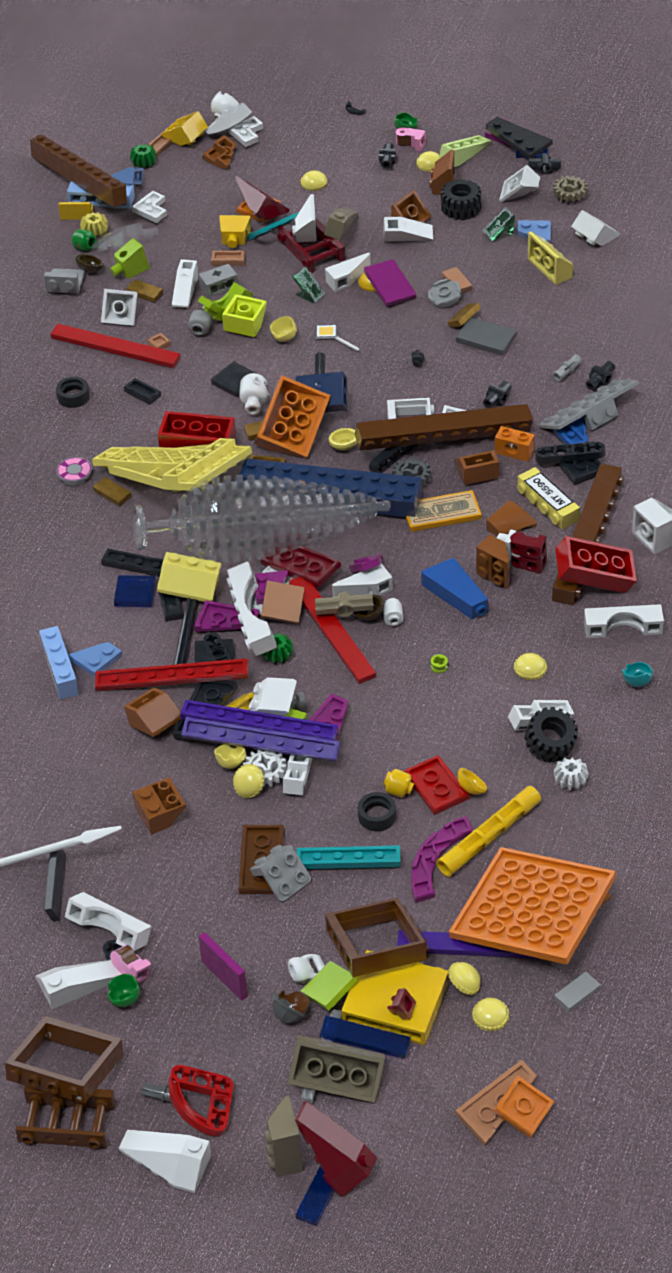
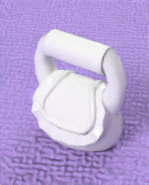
M307 954L302 957L289 959L288 969L292 979L302 984L312 980L317 973H314L309 960H313L319 972L325 966L320 955Z

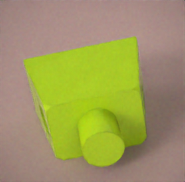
M132 238L114 254L116 264L110 268V271L115 277L121 273L129 279L148 270L150 267L143 246Z

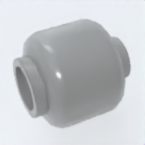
M202 310L192 312L188 321L189 330L195 335L206 334L211 325L210 315Z

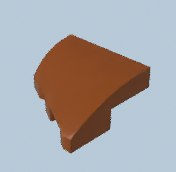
M223 135L214 142L212 148L203 153L202 158L212 165L227 169L236 143Z
M511 500L507 501L486 520V530L496 536L499 533L508 535L510 530L522 532L524 527L531 526L535 528L537 526V522L532 516Z

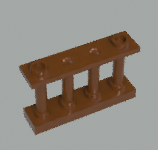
M25 1086L24 1095L26 1103L30 1104L26 1126H16L15 1128L18 1142L25 1144L40 1143L81 1146L92 1149L107 1148L105 1132H101L105 1110H114L116 1102L113 1090L96 1089L84 1104ZM39 1105L52 1106L48 1128L35 1127ZM63 1106L74 1107L70 1130L57 1129L60 1110ZM84 1108L96 1109L92 1131L79 1130Z

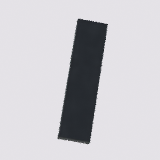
M107 548L101 559V565L160 577L164 559Z
M63 849L51 852L49 857L44 910L53 922L60 921L66 854Z

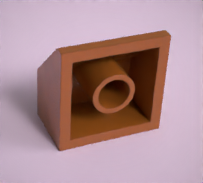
M450 150L437 160L435 167L431 169L429 187L432 188L433 195H441L442 187L446 183L454 181V150Z

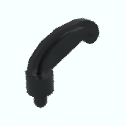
M350 101L346 103V110L353 114L366 113V109L359 110L353 108Z

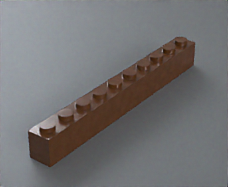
M37 135L35 138L30 139L31 157L112 207L127 203L126 185L47 138L45 135Z
M528 404L358 422L356 423L354 435L359 451L450 440L456 441L468 438L473 439L485 436L491 437L497 434L501 426L530 432L533 418Z
M600 464L572 537L597 543L601 542L600 535L605 533V522H609L610 510L614 509V498H618L619 486H622L624 482L622 467ZM557 575L552 587V601L574 606L576 599H580L581 586L585 585L559 580Z

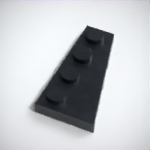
M499 117L486 123L488 131L528 159H532L553 145L552 139Z
M227 680L198 682L190 700L223 706L238 688L237 682ZM180 719L173 731L174 738L193 741L194 739L182 737L185 719Z

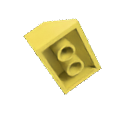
M528 232V260L555 285L573 278V264L544 238L533 232Z
M166 552L157 592L204 602L206 600L213 601L219 582L221 563Z

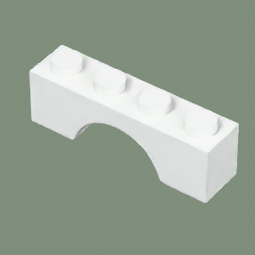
M661 604L584 609L586 638H604L612 628L620 625L635 627L643 635L663 634L664 618Z
M84 892L69 898L65 913L67 919L81 926L94 925L111 931L117 937V944L121 946L129 945L134 951L147 945L152 927Z

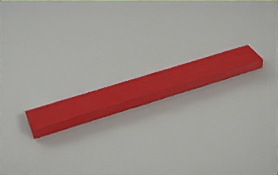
M57 324L50 333L52 339L174 368L181 358L180 353L62 324Z
M301 577L289 580V585L304 587L303 606L358 684L375 678L376 672L334 613L316 615L315 599L322 597L314 585Z
M248 658L96 671L94 688L96 691L245 679L248 678L249 674Z

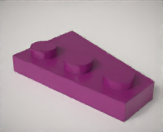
M206 600L195 623L194 630L195 632L241 629L244 625H241L238 614L240 613L237 612L235 605ZM251 608V613L259 619L260 610Z
M331 693L310 719L311 721L338 725L339 730L335 741L338 740L348 708V700Z

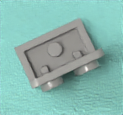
M55 268L51 272H45L46 292L79 293L84 278V271Z
M292 845L275 846L270 850L271 854L257 859L254 862L255 866L250 869L253 876L263 875L280 902L288 899L311 881V876Z

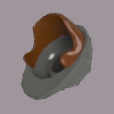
M283 990L279 994L275 992L270 994L274 999L272 1004L273 1012L283 1023H295L306 1016V1011L310 1004V1000L306 995L298 991L285 994Z

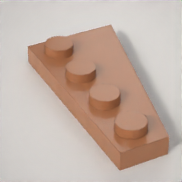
M520 1060L455 1110V1115L484 1146H486L504 1122V1119L495 1114L493 1110L517 1075L531 1085L536 1079L537 1075L523 1060Z

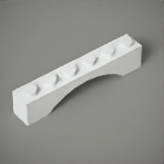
M249 562L228 569L229 578H227L229 587L233 588L230 592L234 601H236L234 602L235 608L240 613L238 614L241 625H244L241 629L245 638L248 637V639H245L248 649H253L257 656L277 648L274 635L268 623L258 619L251 613V600L258 584Z

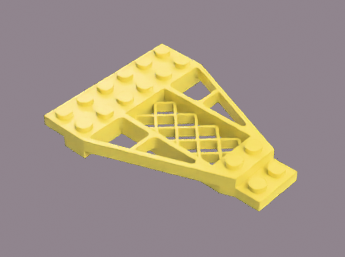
M219 438L209 445L179 448L111 447L94 457L92 462L93 466L108 468L110 474L161 489L172 490V492L187 490L188 493L198 491L200 487L207 485L209 481L216 479L221 473L227 472V469L236 466V463L245 460L248 455L252 454L251 446H236L235 439Z

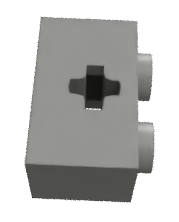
M229 264L199 274L200 288L208 298L229 291L234 282L238 284L237 274Z

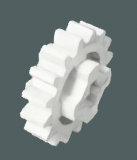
M258 750V753L251 752V757L245 758L246 762L243 763V766L245 764L259 766V769L263 772L264 786L269 784L271 787L274 781L280 783L279 778H284L287 771L286 759L282 757V753L276 755V752H262Z

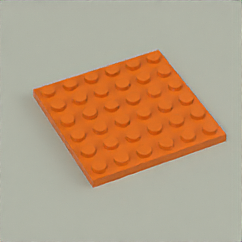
M500 847L449 930V936L461 941L568 965L617 877L616 871Z

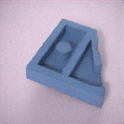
M518 221V236L528 238V232H533L550 243L551 221Z
M109 642L69 654L71 662L94 677L96 671H104L122 657V651Z

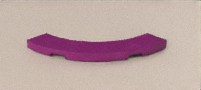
M467 816L445 824L442 829L432 833L419 848L412 864L411 889L415 903L435 898L432 875L436 861L449 847L466 838L473 831Z

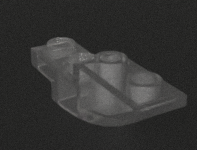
M142 223L119 227L102 236L92 247L98 248V251L108 250V247L114 246V249H121L128 242V239L129 241L132 238L138 240L139 236H144V239L154 238V235L159 234L158 228L142 229Z

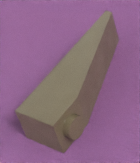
M346 207L333 211L328 219L324 235L340 240L358 212Z

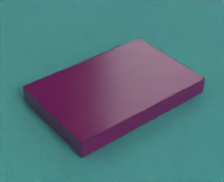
M394 259L364 267L363 272L386 307L416 298L417 294Z
M203 932L198 936L201 961L241 1001L247 997L245 970L207 933Z

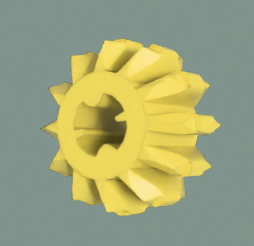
M99 212L86 213V216L82 217L80 227L81 229L93 232L96 238V236H102V234L107 232L108 221L105 215Z

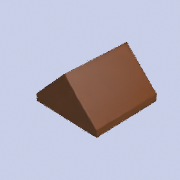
M414 189L391 205V217H403L422 223L432 217Z

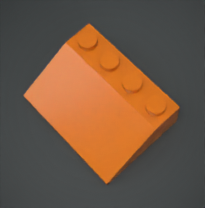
M281 375L254 444L271 451L307 458L331 395Z

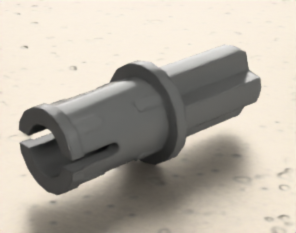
M150 1083L144 1084L142 1088L143 1096L159 1099L162 1103H165V1101L172 1102L168 1085L163 1087ZM181 1091L184 1099L186 1100L187 1091Z

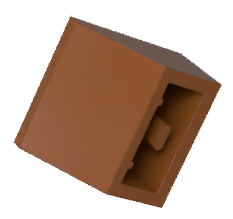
M494 450L454 459L464 485L499 478V460Z
M489 534L476 547V574L498 586L508 589L509 557L505 542Z
M152 688L124 706L129 725L153 737L159 735L169 726L175 725L181 719L180 710L167 693L156 688Z
M170 777L132 792L135 809L150 835L169 828L186 808L184 800Z

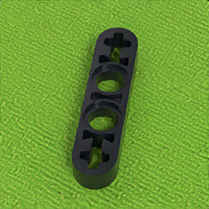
M595 441L543 446L536 449L535 460L540 464L600 459L605 455V445L602 442ZM559 452H564L565 454H564V455H558L557 453H559Z
M418 444L386 448L372 459L369 464V471L383 473Z

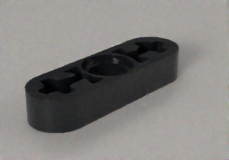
M208 633L204 636V648L211 661L232 660L221 637L217 633ZM216 653L224 654L220 658L214 657Z

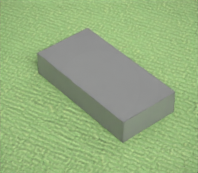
M584 972L556 993L554 1000L568 1013H571L601 990V984L587 972Z

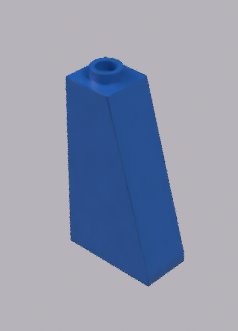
M455 558L421 571V584L423 587L470 619L488 613V598Z

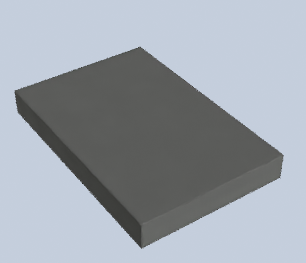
M471 317L456 336V342L503 355L516 337L517 330Z

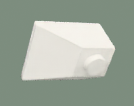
M526 165L504 181L499 201L505 202L525 196L531 191H536L539 187L540 176Z
M314 194L309 196L295 218L296 225L292 226L293 235H296L297 242L316 241Z
M104 289L101 323L134 326L138 292Z

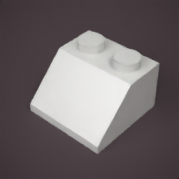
M581 210L571 226L576 230L575 233L582 238L586 236V241L594 246L596 243L603 246L620 236L619 232Z
M266 678L262 682H258L253 689L254 697L249 704V709L251 711L281 716L286 715L289 712L297 681L295 679Z

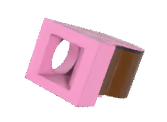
M399 128L396 130V143L398 146L415 147L416 151H421L426 143V133L424 130Z
M125 945L111 953L112 964L121 974H132L138 983L148 978L151 963L147 959L142 960L136 955L132 947Z

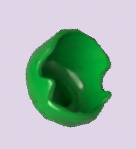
M401 112L396 115L394 124L396 129H416L418 118H414L407 112Z
M132 974L118 975L108 983L109 993H107V996L112 1005L116 1007H128L134 1004L140 995L139 984Z

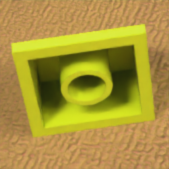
M235 294L222 314L223 330L255 337L262 326L267 301Z

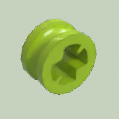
M437 654L431 658V670L433 672H446L448 669V659L446 656Z

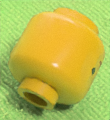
M394 769L392 772L388 771L383 786L388 794L403 798L406 793L410 795L414 783L411 782L412 777L410 774Z

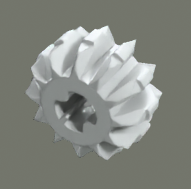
M573 756L570 760L564 757L562 762L558 761L554 769L556 784H560L562 789L567 787L569 791L572 788L578 790L580 786H585L589 773L586 763H582L581 759L574 760Z

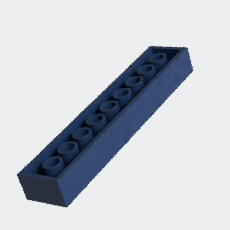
M248 458L245 459L236 482L239 499L398 517H415L423 494L421 477Z

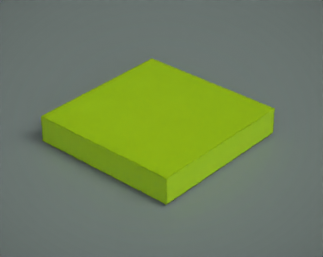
M329 961L301 992L310 1000L329 1011L358 982L357 977H352L347 970Z

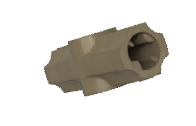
M340 592L335 597L315 599L316 615L337 613L341 617H348L355 611L373 610L372 594L352 596L348 592Z

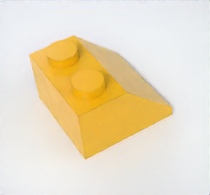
M197 111L178 118L161 135L166 139H171L172 142L180 146L185 144L189 146L196 141L195 138L204 134L203 131L208 126L200 112Z

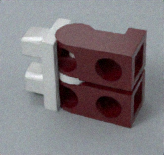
M510 530L508 535L498 534L497 538L505 542L509 557V567L512 565L515 568L539 574L542 573L547 563L546 535L539 534L537 538L516 532V530Z

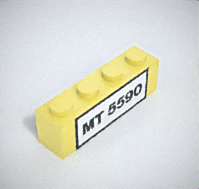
M536 467L518 476V491L538 507L542 514L550 518L553 524L563 530L578 522L580 507Z

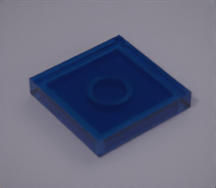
M118 575L114 606L152 607L156 583L155 576Z

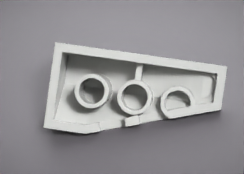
M111 960L56 967L35 977L49 1005L54 1009L108 986L109 981L121 975V973L115 968Z
M127 1130L119 1146V1151L138 1164H143L149 1168L156 1176L159 1175L167 1180L168 1184L172 1187L192 1193L196 1192L211 1158L210 1142L208 1140L183 1134Z

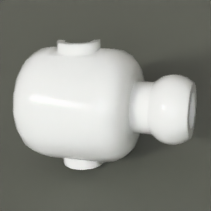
M255 373L244 376L240 382V400L245 405L246 412L251 415L260 412L261 406L267 402V397L270 395L267 391L268 384L266 379L262 375Z

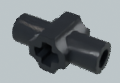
M386 143L384 148L379 150V162L384 169H389L392 163L396 162V149H394L392 143Z
M543 153L538 159L529 158L528 166L531 169H538L542 174H548L552 169H561V159H551L548 154Z
M607 361L602 367L593 366L589 373V379L585 383L587 388L593 391L600 384L607 386L612 378V372L616 368L614 363Z
M503 381L499 386L491 384L486 392V398L483 400L484 406L492 408L496 403L505 404L509 391L512 388L511 384L507 381Z

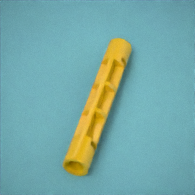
M527 786L518 793L510 802L436 861L440 872L447 877L453 875L479 851L540 803L541 795L533 786Z

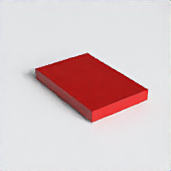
M439 755L404 770V772L411 775V782L414 783L413 788L434 815L469 800L468 792L460 786L457 778Z

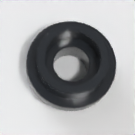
M417 349L411 353L413 365L422 366V363L425 362L423 352Z

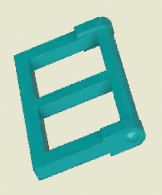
M299 212L247 235L248 239H255L256 236L279 225L294 221L293 219L297 217Z

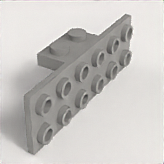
M614 379L610 382L611 384L599 387L597 392L585 395L583 400L571 403L569 408L557 411L558 414L546 417L544 422L539 424V427L561 429L583 416L588 430H593L619 415L613 399L637 386L639 382L631 379Z

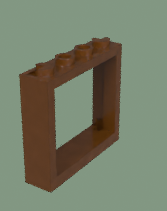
M398 898L325 914L326 932L352 977L426 960V951L429 950L426 938L421 936L419 927L414 925L412 916L408 915L406 907L402 906ZM395 920L409 943L358 955L344 931Z
M44 1016L5 1062L6 1080L85 1104L122 1058V1038ZM46 1039L101 1055L82 1080L25 1064Z

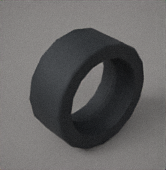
M67 377L59 381L56 385V395L59 404L68 408H76L87 403L90 397L87 381L80 377ZM69 390H81L80 393L74 395L64 394Z
M373 792L363 796L357 806L359 823L371 831H382L391 827L396 819L395 801L391 796L381 792ZM372 806H383L389 810L382 817H371L365 813Z

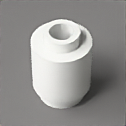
M395 598L386 600L383 607L385 623L390 626L401 624L403 622L402 604Z

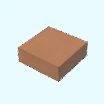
M162 333L147 340L149 346L161 349L171 346V340Z

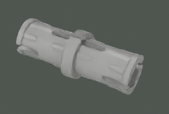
M575 354L571 359L563 362L561 367L552 374L553 379L560 382L565 376L572 374L574 369L582 363L581 357Z

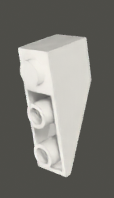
M384 217V242L433 241V227L430 224L403 217Z
M370 253L325 268L326 282L334 292L350 287L360 278L361 274L364 273V267L371 265Z
M180 260L172 307L189 308L199 277L197 261Z
M382 564L332 584L333 597L340 592H348L352 596L364 594L380 596L393 590L392 576Z

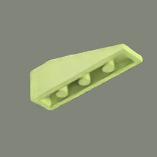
M477 135L442 144L439 159L450 150H454V167L460 166L490 145L491 140Z

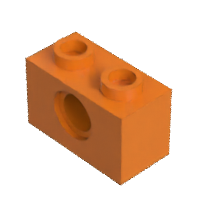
M501 426L495 436V454L529 462L534 452L535 434Z

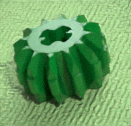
M141 144L131 148L130 160L133 166L138 168L144 167L145 169V167H151V165L155 164L157 153L153 146Z
M279 632L277 635H274L277 648L261 654L266 659V662L272 661L273 664L276 662L282 664L283 660L288 661L289 656H292L293 643L287 635L282 636Z

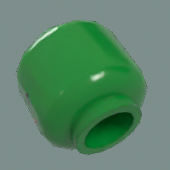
M78 229L72 236V245L77 250L88 252L96 245L95 235L89 230Z

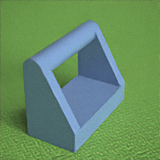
M128 167L111 176L122 183L142 184L144 168Z

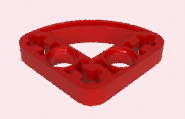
M185 1065L174 1066L168 1078V1090L172 1104L178 1114L198 1131L210 1136H221L228 1123L233 1093L232 1080L225 1075ZM177 1073L181 1074L182 1079L178 1078ZM203 1078L207 1084L201 1086L196 1083L195 1079ZM220 1084L224 1085L225 1090L221 1089ZM181 1089L210 1096L206 1119L188 1105ZM214 1103H223L225 1109L218 1110L215 1108ZM216 1117H220L218 1120L219 1128H216L214 1124Z

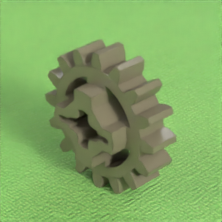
M566 175L565 178L560 177V180H555V183H553V194L555 198L560 197V201H581V198H585V195L588 194V183H585V179L581 180V177L575 178V175L572 177Z

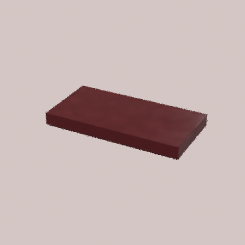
M282 539L260 560L261 564L266 567L270 566V568L276 571L288 570V576L292 578L301 577L318 588L341 567V561Z

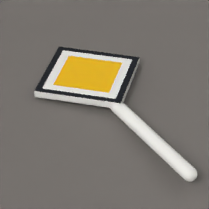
M337 324L316 325L315 339L335 338L350 348L359 351L358 347L337 336Z

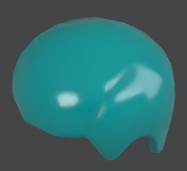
M635 662L627 664L626 669H622V673L627 684L640 688L650 682L653 676V669L645 662Z

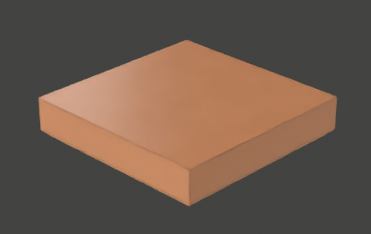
M267 580L261 618L298 625L304 587Z

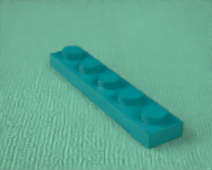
M400 845L297 848V855L306 869L400 867Z

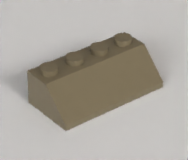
M298 1035L288 1084L375 1103L385 1057L382 1053Z

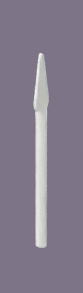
M116 826L85 831L77 837L0 859V867L78 844L88 845L120 831L122 827Z

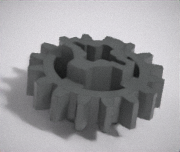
M410 457L409 460L403 458V462L398 460L397 465H393L392 474L421 477L422 485L425 486L426 481H430L431 469L425 460L420 461L419 457L413 460V457Z

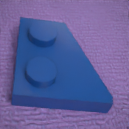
M583 416L561 429H553V433L564 444L585 443L589 441Z

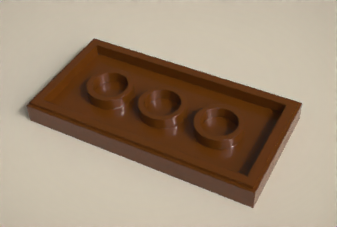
M243 825L239 894H274L263 875L253 876L250 869L255 866L254 862L257 859L271 854L270 850L277 845L283 846L284 825Z

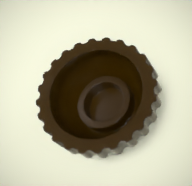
M88 254L77 255L75 259L78 267L86 272H97L104 265L101 259Z
M373 594V610L355 611L354 615L364 621L377 618L384 609L383 598Z

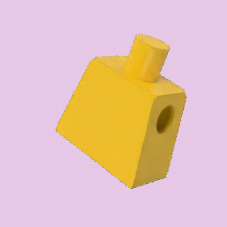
M220 215L222 244L230 248L244 245L248 239L247 235L251 232L250 216Z

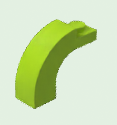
M234 282L227 294L221 299L212 301L201 295L198 301L203 304L202 308L212 318L223 321L222 314L235 294L250 298L254 294Z

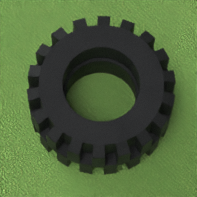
M457 179L446 183L441 189V210L450 218L461 220L476 216L481 210L480 186L471 180Z
M547 707L542 708V711L538 710L531 717L524 736L526 747L530 748L529 752L531 754L535 753L537 759H540V757L544 758L543 761L548 762V760L556 762L557 759L561 761L565 756L567 757L578 737V726L574 725L576 721L574 718H570L571 714L568 712L566 714L563 713L561 708L555 710V707H550V710ZM542 730H553L561 739H549L543 734Z

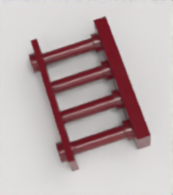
M316 217V239L320 242L306 248L300 246L306 242H297L292 237L294 236L293 229L286 231L279 225L277 233L279 242H282L310 273H314V263L333 256L339 262L345 260V246L339 240L324 235L326 227ZM321 248L328 249V251L313 257L309 255V253Z

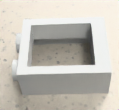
M430 398L387 400L388 419H394L396 416L434 414V405H430Z

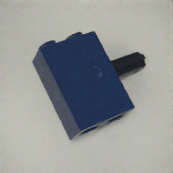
M318 352L315 354V374L296 376V381L331 395L324 413L347 411L348 377L343 371L325 373V353Z

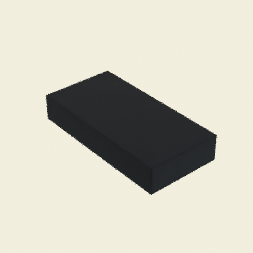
M136 378L123 387L124 392L149 405L161 396L160 390Z
M158 592L165 622L183 619L184 615L179 596Z

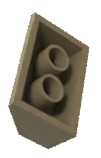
M287 1096L283 1098L268 1119V1131H264L269 1169H274L276 1178L303 1172L300 1135L290 1098Z

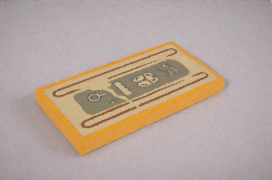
M470 490L420 499L416 516H406L405 518L410 532L480 520L482 519V514L474 492Z

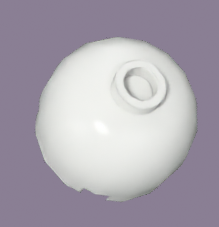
M218 92L211 102L213 117L216 120L226 109L232 113L239 103L229 94L225 93L223 95L221 92Z

